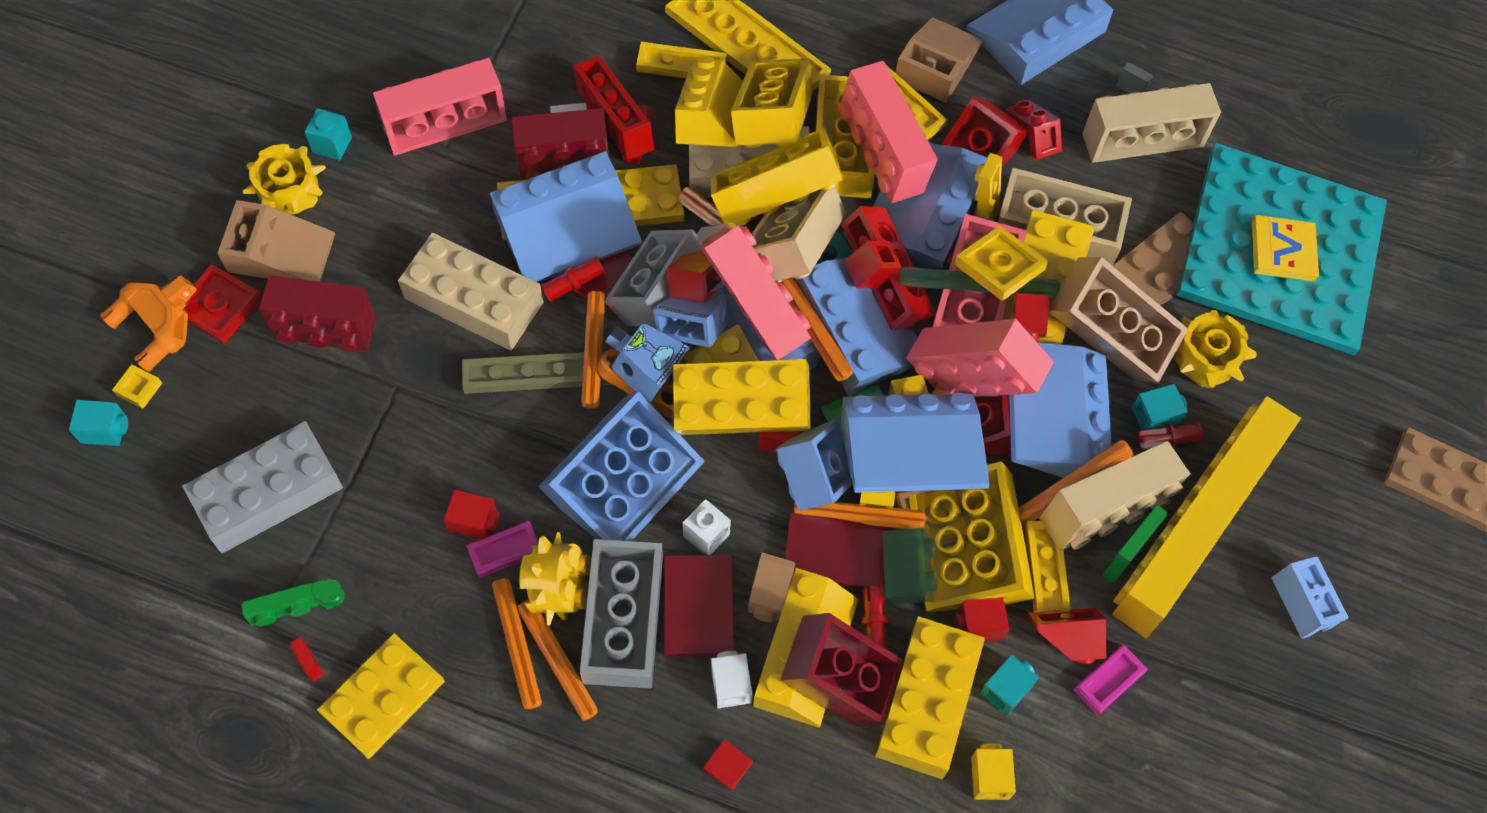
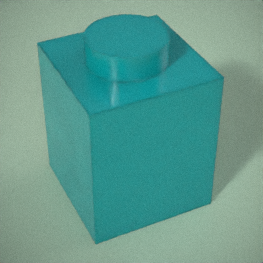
M318 108L305 130L312 153L339 161L352 139L345 116Z
M1175 384L1139 394L1131 407L1141 430L1162 428L1165 424L1169 423L1173 426H1178L1188 412L1186 399L1182 394H1179Z
M77 400L69 431L83 444L120 446L122 435L126 434L128 429V418L118 404L113 402Z
M1011 655L984 685L980 694L1007 717L1030 691L1039 677L1034 674L1035 670L1027 661L1017 659Z

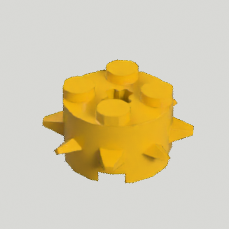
M288 144L272 145L258 153L259 158L256 162H248L246 165L252 184L242 190L243 194H257L263 205H268L291 215L298 214L307 208L314 207L318 201V196H321L323 193L319 189L316 175L326 169L325 165H312L307 156V147L305 146L292 149L289 148Z
M1216 310L1202 314L1193 321L1185 316L1182 317L1181 320L1184 326L1188 328V331L1174 356V360L1180 367V372L1196 382L1198 386L1205 388H1214L1215 385L1224 383L1231 377L1243 381L1244 377L1239 366L1245 360L1256 358L1257 353L1247 346L1248 334L1245 331V326L1241 325L1231 316L1220 317Z
M557 532L553 544L545 536H541L539 538V545H532V553L524 555L522 558L519 584L520 589H527L530 601L525 603L526 607L532 613H545L547 625L550 626L554 613L562 620H566L568 613L587 608L588 576L590 575L592 559L590 555H584L577 544H562L560 532Z

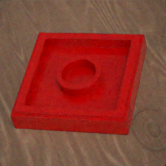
M211 264L193 284L197 290L184 307V310L188 313L187 323L225 344L261 302L263 295L250 285Z

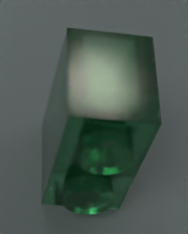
M924 528L883 531L886 599L893 605L933 602V591L938 589L936 572L931 569V558L936 557L934 538H930V535Z

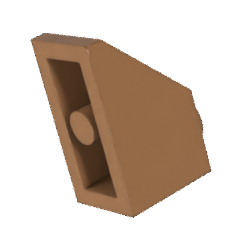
M762 552L748 604V612L753 613L756 619L764 622L779 621L793 578L795 562Z

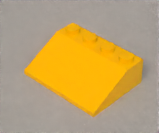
M1002 461L987 465L989 488L960 489L962 505L968 512L971 521L968 529L955 490H938L909 497L911 510L925 511L926 507L931 505L930 510L927 512L928 520L934 525L947 524L941 529H933L925 524L923 530H915L919 545L935 542L938 548L926 553L924 550L918 553L927 612L959 610L962 602L965 600L1004 597L1005 605L1035 599L1013 475ZM939 505H943L948 509L949 515L947 517L945 512L938 507ZM964 535H967V536H968V538H969V540H970L969 542H967V540H966V538L964 537ZM958 537L956 545L942 547V540Z

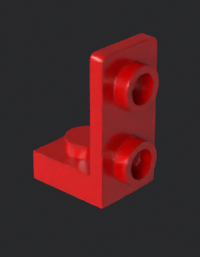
M1030 100L1018 101L1014 106L1005 109L1007 115L1029 130L1031 157L1038 160L1062 151L1060 118Z

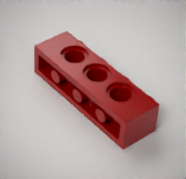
M598 55L573 65L579 95L589 109H604L606 132L626 160H631L655 150L650 121L601 56Z
M860 206L841 223L854 252L868 240L890 242L902 268L878 288L871 289L891 330L916 329L936 314V311L886 208Z

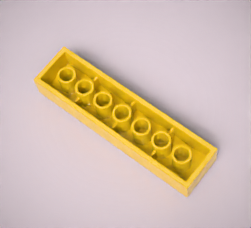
M1266 396L1260 406L1255 403L1251 405L1232 431V434L1220 448L1213 461L1201 475L1196 485L1182 502V505L1170 519L1163 532L1151 546L1149 552L1132 573L1130 579L1113 600V602L1118 604V607L1112 616L1147 639L1168 614L1301 419L1299 416Z

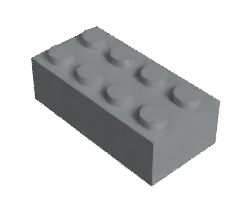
M306 421L182 485L210 540L221 553L232 549L343 489L335 471Z
M594 539L580 666L583 684L652 688L663 563L662 543Z

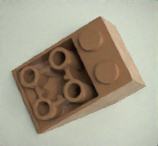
M932 17L906 45L898 58L896 74L912 88L947 103L984 40Z
M236 200L218 250V255L229 273L266 279L269 278V275L320 282L335 232L268 205Z

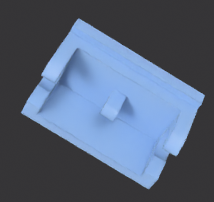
M1318 557L1290 563L1272 577L1301 639L1310 637L1319 630L1325 632L1349 618Z

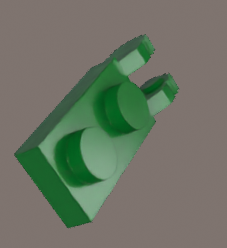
M327 579V581L322 580L311 584L308 583L242 602L241 607L243 616L251 626H267L283 616L290 615L296 617L305 615L311 611V608L321 606L326 610L332 609L334 606L338 607V605L344 602L345 593L341 589L339 582Z

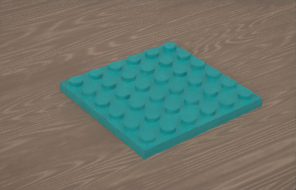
M1215 143L1211 149L1176 295L1355 355L1360 350L1387 200ZM1255 215L1316 223L1319 277L1315 281L1254 274L1252 219Z

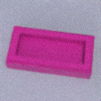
M530 521L466 545L480 579L522 562L524 555L532 553L533 549L531 546L539 545Z
M1123 644L1080 682L1073 691L1098 716L1148 669Z

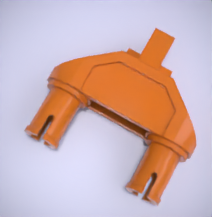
M179 276L163 287L155 284L127 283L120 289V297L102 312L100 317L110 327L116 329L134 310L139 314L154 333L153 337L155 340L139 355H136L134 359L143 369L150 372L168 353H176L184 346L188 313L184 310V307L197 289L183 276Z

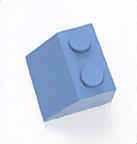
M836 420L829 421L810 431L791 437L777 448L778 463L786 474L789 483V493L791 498L795 500L798 511L832 504L853 485L842 435Z

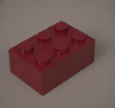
M603 108L512 117L514 147L520 180L536 177L603 152H607L609 157Z
M269 275L259 307L274 339L285 344H293L294 342L307 343L315 348H324L325 346L336 347L346 352H356L357 350L368 352L376 322V316L365 288Z
M831 613L802 616L781 681L856 726L885 725L904 660Z

